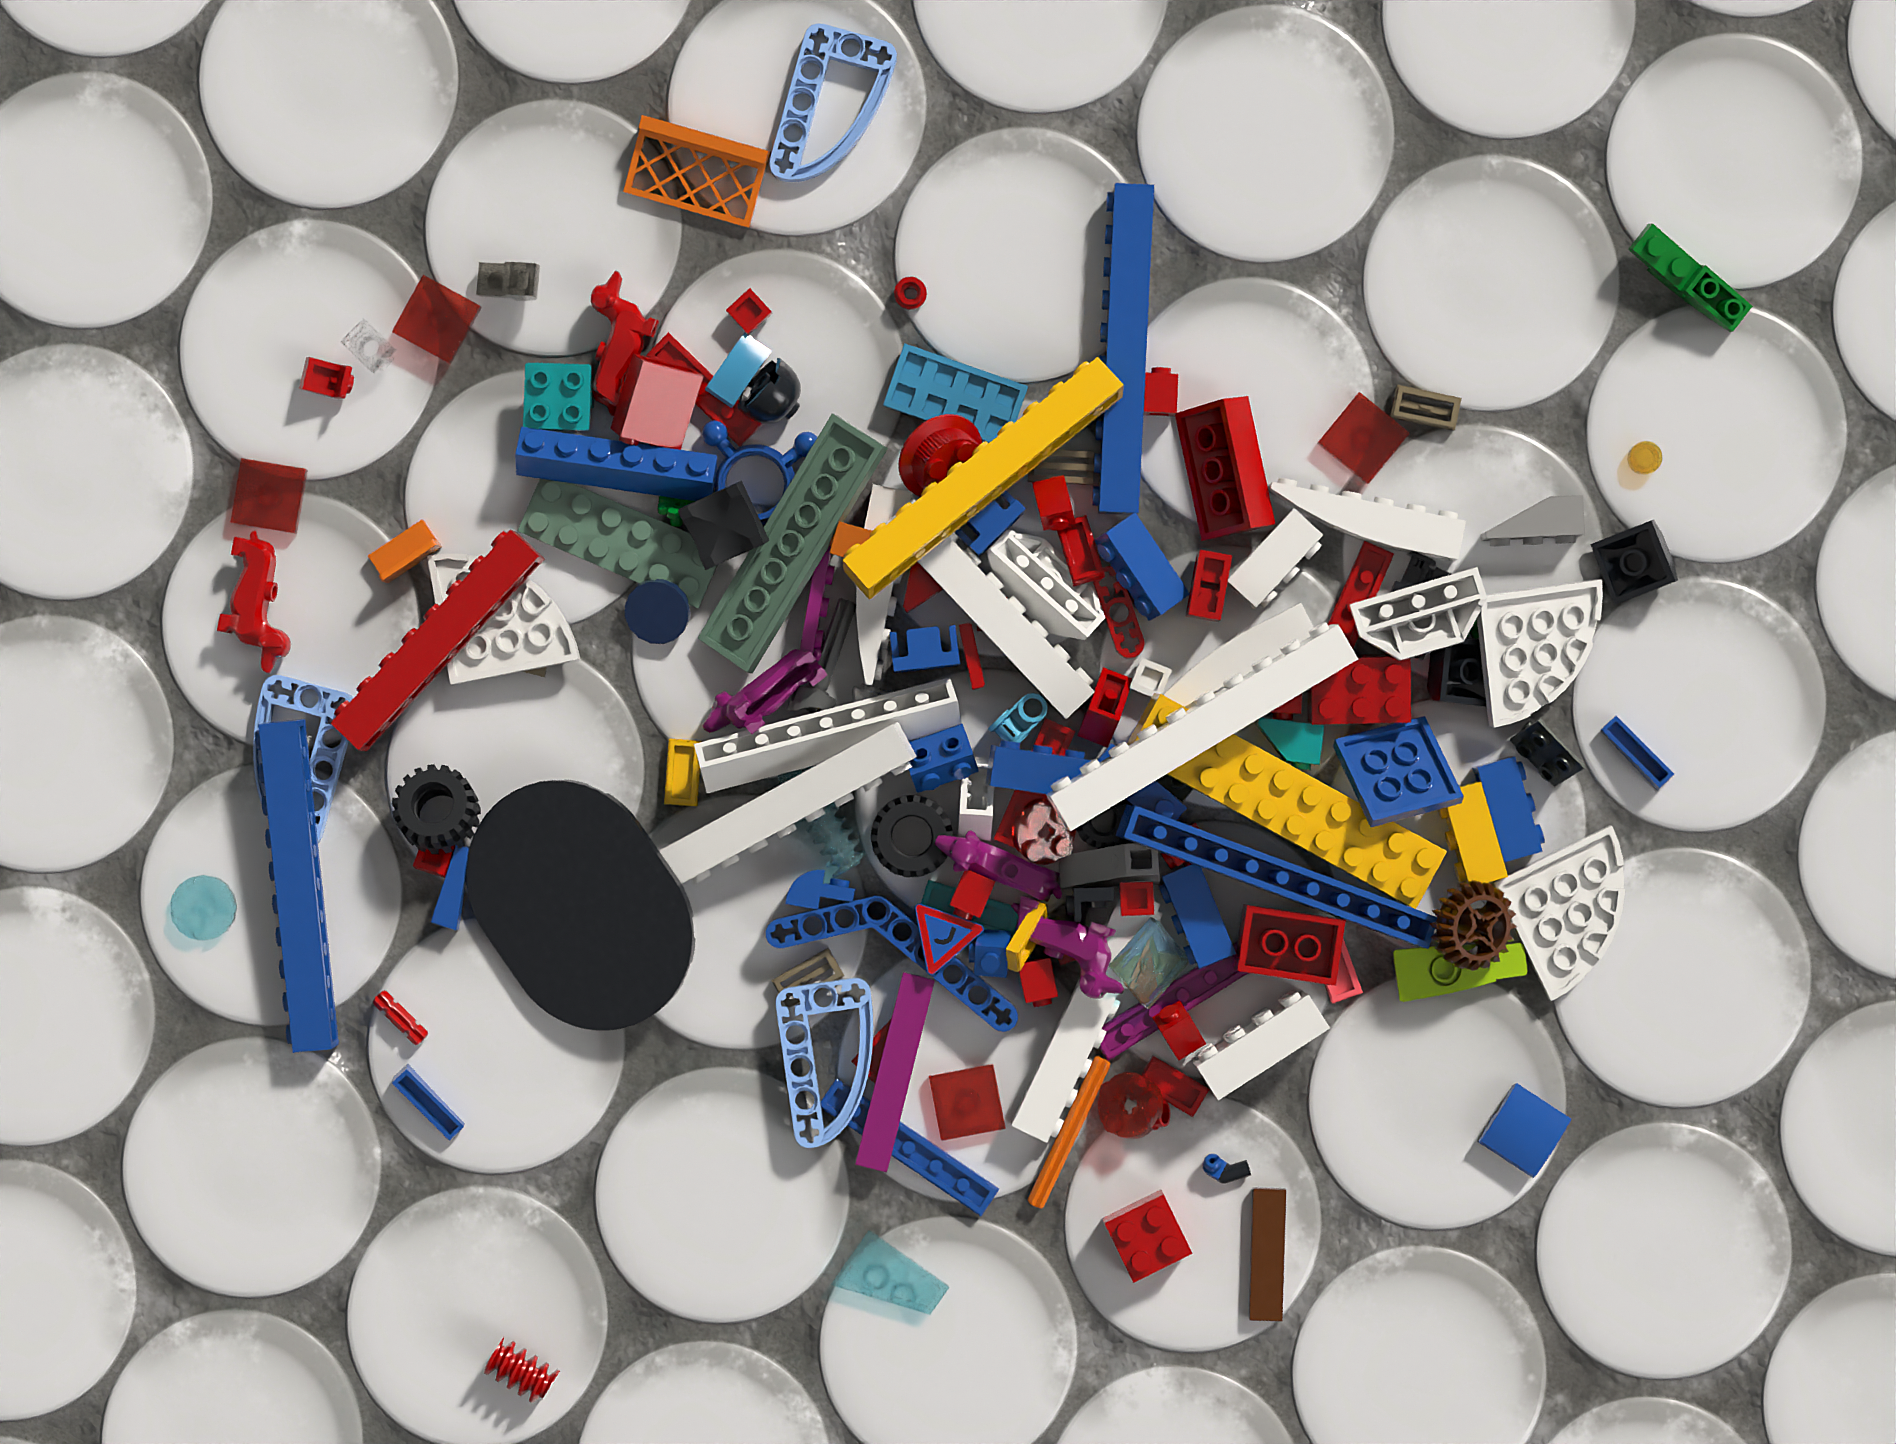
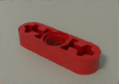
M1103 567L1104 573L1108 572L1110 577L1116 576L1113 567ZM1103 579L1093 581L1116 652L1124 658L1138 656L1144 648V638L1127 589L1123 588L1117 580L1113 584L1115 594L1122 591L1124 597L1113 598L1108 603H1105L1103 596H1110L1108 588L1100 586L1099 581ZM1115 603L1124 604L1128 609L1126 620L1122 622L1112 620L1109 615L1110 607ZM1133 622L1134 629L1130 628L1128 632L1131 639H1138L1139 644L1134 646L1135 652L1129 653L1127 648H1121L1120 643L1125 641L1122 631L1116 634L1114 627H1124Z

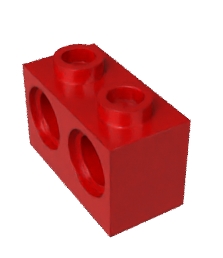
M1206 550L1197 551L1186 617L1214 622L1221 621L1232 555Z

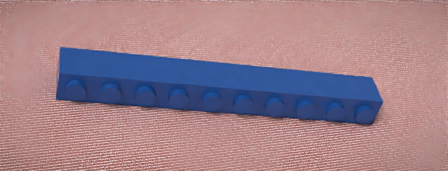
M1115 183L1113 192H1107L1106 212H1112V225L1106 224L1105 244H1110L1111 248L1110 257H1104L1103 277H1109V290H1102L1101 309L1108 311L1107 323L1101 322L1100 342H1106L1105 355H1099V359L1124 384L1123 397L1103 413L1102 421H1096L1095 440H1101V453H1095L1094 473H1100L1099 486H1093L1092 506H1098V514L1131 515L1136 512L1138 515L1154 203V185Z
M305 719L266 722L258 724L259 730L255 732V744L257 750H261L262 763L258 766L260 782L265 785L266 796L262 797V811L265 816H268L269 829L265 831V841L267 848H271L272 861L269 862V877L271 881H275L276 894L272 896V907L274 913L278 914L279 927H276L275 935L278 947H282L283 959L279 961V973L281 979H285L286 992H283L282 996L283 1008L285 1012L289 1013L290 1024L286 1026V1039L288 1044H292L293 1053L329 1050L339 1045L306 722Z
M1126 804L1115 836L1408 944L1429 949L1432 940L1431 936L1435 932V928H1432L1430 923L1437 920V917L1141 807Z

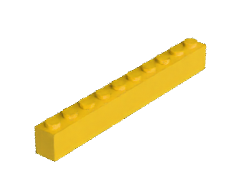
M1098 357L1090 363L1087 361L1083 362L1075 369L1073 377L1065 383L1060 381L1055 384L1048 392V397L1040 403L1035 401L1024 410L1023 416L1015 423L1012 421L1006 423L998 431V436L990 443L987 441L981 443L973 451L972 457L965 463L958 462L952 466L947 472L945 479L938 484L933 482L928 485L921 493L922 497L913 504L909 502L903 505L897 511L896 518L887 525L885 523L878 525L871 532L870 538L862 545L857 543L849 548L844 554L845 558L842 560L844 572L869 600L1119 401L1123 397L1124 384Z

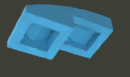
M744 332L705 390L732 408L765 362L771 350Z

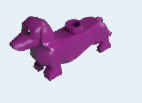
M793 649L734 696L729 695L726 691L716 695L712 711L704 722L703 729L706 732L712 733L732 723L738 729L745 727L751 734L755 733L765 724L762 717L775 712L800 685L810 682L814 686L827 676L825 670L818 664L822 656L820 649H815L813 654L809 650Z
M972 830L968 831L965 837L939 835L935 839V845L954 861L953 870L955 872L970 870L1046 902L1049 901L1052 894L1056 899L1062 897V891L1057 882L1060 875L1059 872L1044 866L1035 865L996 846L980 841Z
M1021 896L1020 905L1018 903L1011 905L1018 914L1016 931L1027 913L1038 908L1040 901L1037 902L1035 899ZM1041 916L1029 941L1044 946V953L1062 960L1065 954L1076 959L1081 967L1080 989L1087 997L1101 999L1106 993L1123 994L1124 988L1122 984L1106 975L1112 956L1107 938L1114 936L1115 929L1091 922L1090 927L1073 921L1052 920L1047 917L1044 919Z

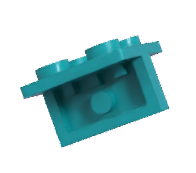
M526 363L523 427L542 430L588 431L590 429V408H594V397L591 392V366L589 364Z

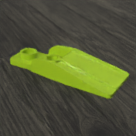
M1522 943L1506 944L1505 946L1509 952H1499L1500 962L1494 963L1490 961L1489 968L1483 969L1479 967L1478 970L1474 971L1466 968L1461 969L1455 967L1453 963L1446 962L1443 959V954L1435 949L1436 946H1429V949L1421 947L1396 949L1393 952L1399 1000L1406 1002L1445 995L1496 982V979L1524 976L1528 972L1524 945ZM1464 944L1462 947L1465 950H1470L1476 947V944Z

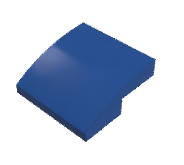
M1516 1083L1510 1088L1498 1112L1491 1117L1478 1142L1534 1178L1561 1139L1571 1118Z

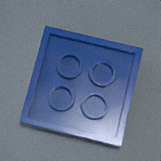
M1425 716L1411 719V723H1395L1334 740L1333 748L1370 827L1461 804L1464 795Z

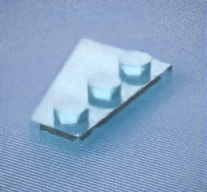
M871 1230L867 1231L831 1283V1285L929 1315H931L949 1289V1285Z

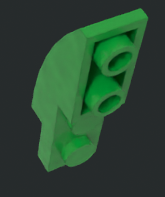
M1653 223L1647 224L1628 249L1649 267L1647 271L1662 284L1729 332H1733L1753 307L1708 266L1700 265Z

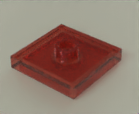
M422 275L392 333L451 364L482 307L431 278Z
M1358 392L1317 444L1363 482L1369 484L1410 433L1362 393Z
M241 458L230 523L297 534L308 470Z
M993 1063L929 1075L941 1141L1006 1129Z

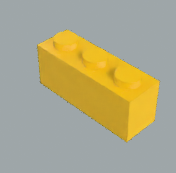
M1476 781L1459 786L1464 795L1462 803L1438 810L1440 818H1446L1449 831L1445 832V838L1449 850H1455L1458 863H1454V870L1459 883L1463 881L1468 883L1472 880L1488 883L1508 877L1482 783Z

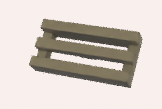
M1397 385L1390 418L1454 431L1462 398ZM1402 394L1453 404V407L1450 410L1402 400ZM1404 407L1450 417V422L1399 412V408Z
M1056 450L1049 457L1087 459V464L1041 462L1028 473L1027 482L1057 477L1034 475L1035 469L1087 471L1086 477L1064 476L1066 484L1093 485L1095 451Z
M828 947L771 981L779 993L785 989L781 982L824 957L827 958L828 963L785 988L803 985L831 968L835 974L821 982L839 980L845 975ZM787 995L783 1002L790 1008L799 1003L800 1000L799 998L789 999Z

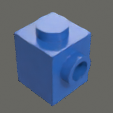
M984 929L977 937L976 943H970L969 963H974V975L1007 978L1009 969L1006 947L1012 939V931Z

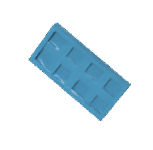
M904 343L883 407L924 421L944 414L960 415L975 425L982 441L990 443L998 436V431L1010 421L1015 423L1017 421L1028 386Z

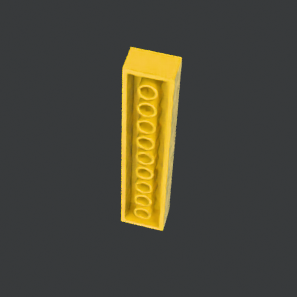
M1154 693L1127 745L1139 739L1137 734L1153 724L1158 728L1168 722L1166 719L1167 715L1183 707L1185 711L1188 708L1162 694ZM1235 734L1167 773L1168 776L1414 909L1419 905L1447 853L1446 850L1395 822L1370 827L1359 802Z

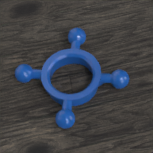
M710 421L702 429L704 442L709 446L717 447L725 457L716 472L715 492L726 488L727 476L731 468L738 461L750 456H761L770 459L779 467L784 479V494L795 476L791 465L801 457L806 458L818 438L812 432H802L795 438L794 447L782 455L777 450L760 444L745 445L735 449L727 439L728 431L726 426L720 421ZM777 504L769 511L757 514L763 526L767 523Z

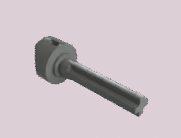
M839 598L820 650L822 656L818 662L827 673V676L814 686L810 682L809 686H799L791 695L786 710L798 711L804 708L810 713H815L835 707L836 699L829 696L826 690L830 684L856 609L854 602Z

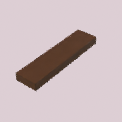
M1253 1187L1249 1288V1320L1282 1321L1286 1221L1285 1188Z

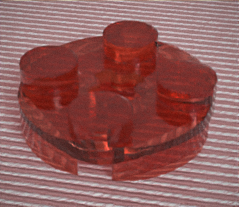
M1038 798L1027 803L1024 806L1026 809L1022 812L1021 816H1016L1012 826V841L1016 850L1029 861L1039 865L1052 864L1059 861L1062 857H1068L1073 851L1076 828L1072 831L1065 828L1048 798ZM1047 823L1049 833L1043 838L1038 835V832L1043 830L1044 824Z
M1123 1072L1104 1082L1099 1089L1098 1113L1107 1132L1126 1139H1138L1148 1135L1153 1130L1151 1127L1155 1124L1156 1120H1160L1163 1112L1162 1094L1159 1087L1146 1076L1135 1072ZM1129 1097L1137 1102V1106L1132 1108L1131 1114L1124 1109V1105Z

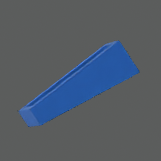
M1617 716L1601 729L1606 738L1657 791L1673 777L1674 773Z
M457 845L455 846L431 920L432 923L453 930H459L466 887L468 846L464 845L460 849Z
M409 1064L404 1066L393 1077L392 1084L449 1141L464 1127L465 1123Z

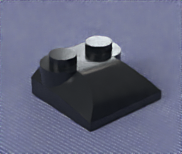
M1654 519L1590 544L1614 605L1678 581L1675 564L1664 536Z
M1466 638L1463 643L1430 652L1427 690L1433 701L1487 707L1479 639Z

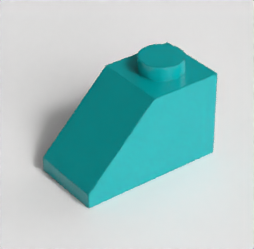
M1267 718L1256 720L1255 725L1283 761L1292 762L1291 766L1297 769L1310 771L1311 764L1320 765L1324 725Z

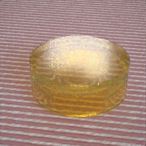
M1639 442L1629 450L1628 464L1638 474H1650L1660 467L1662 452L1653 442Z

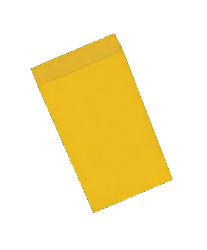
M669 739L664 804L698 806L700 767L694 744L702 741Z
M1039 902L1037 909L1027 913L1006 947L1008 969L1019 972L1036 946V943L1029 941V938L1034 932L1041 916L1046 919V904Z

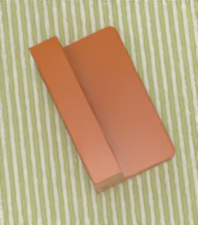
M422 519L369 554L368 557L380 573L379 578L381 581L390 583L427 558V556L442 548V546Z

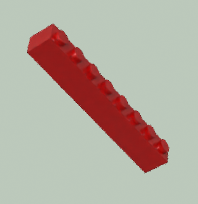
M511 529L507 533L505 531L501 532L492 541V550L485 557L481 555L472 562L468 568L470 573L463 581L460 579L455 581L446 591L448 597L440 605H433L425 613L423 618L426 621L418 629L412 628L401 640L403 645L395 654L390 652L381 660L378 665L381 669L373 678L371 676L365 678L356 688V691L359 693L350 702L348 700L344 701L335 710L334 715L336 717L330 724L358 750L367 751L545 560L517 532Z

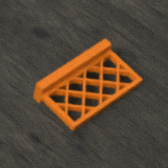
M642 115L623 192L750 228L771 151ZM646 137L658 140L664 150L663 154L651 161H648L642 150ZM664 142L674 144L677 146L668 150ZM682 147L688 148L696 162L680 170L671 153ZM696 151L708 155L700 159ZM667 156L676 173L660 182L651 165ZM713 156L722 159L727 171L711 179L703 162ZM641 157L645 164L638 167ZM727 160L740 164L731 168ZM699 165L708 182L691 191L682 174ZM745 165L757 168L754 183L742 188L734 171ZM647 168L656 185L645 191L633 188L636 174ZM730 174L739 191L723 200L714 183ZM679 177L687 194L677 200L668 197L663 185ZM710 186L719 203L706 209L700 207L694 194ZM659 188L663 196L650 192ZM753 188L749 200L745 192ZM742 195L748 206L745 218L741 219L732 216L725 203ZM690 197L694 205L682 201ZM722 206L726 214L713 210Z

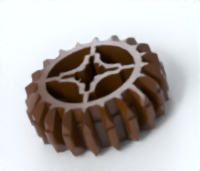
M1472 880L1468 883H1457V889H1447L1448 899L1444 897L1439 898L1440 910H1432L1437 916V920L1430 923L1432 928L1436 929V932L1431 936L1433 941L1438 942L1435 949L1443 954V959L1446 962L1453 963L1455 967L1461 969L1466 968L1474 971L1478 970L1479 967L1483 969L1489 968L1490 961L1494 963L1500 962L1499 952H1509L1505 945L1507 941H1514V938L1510 935V930L1517 928L1514 923L1510 922V919L1516 915L1513 910L1508 909L1512 902L1508 898L1503 897L1504 892L1486 882L1481 883ZM1479 900L1484 903L1481 909H1473L1470 905ZM1466 942H1474L1476 947L1465 950L1462 945Z

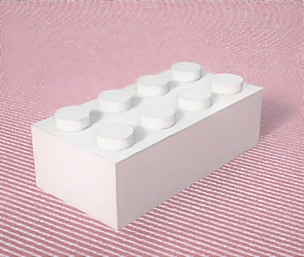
M1295 990L1289 991L1278 999L1280 1005L1274 1009L1268 1010L1267 1007L1261 1009L1250 1017L1252 1023L1244 1028L1239 1025L1233 1027L1223 1034L1224 1041L1216 1046L1209 1043L1195 1053L1197 1058L1192 1062L1217 1100L1222 1099L1330 1029L1309 994L1302 990L1300 992Z

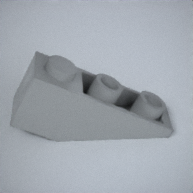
M1583 495L1550 496L1482 533L1481 541H1490V546H1509L1510 540L1523 539V545L1543 544V538H1556V544L1576 543V537L1585 535Z
M1137 843L1059 856L1061 889L1119 886V882L1153 881V885L1159 884L1158 851Z

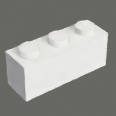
M1295 508L1292 509L1228 578L1227 585L1253 609L1259 604L1265 608L1278 594L1273 589L1279 582L1283 580L1287 584L1300 570L1296 564L1302 557L1305 556L1309 560L1322 546L1318 540L1323 534Z

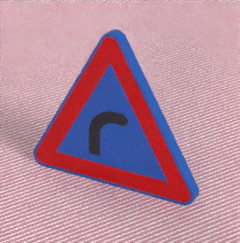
M920 903L915 906L926 970L929 975H934L984 931V927L981 924Z

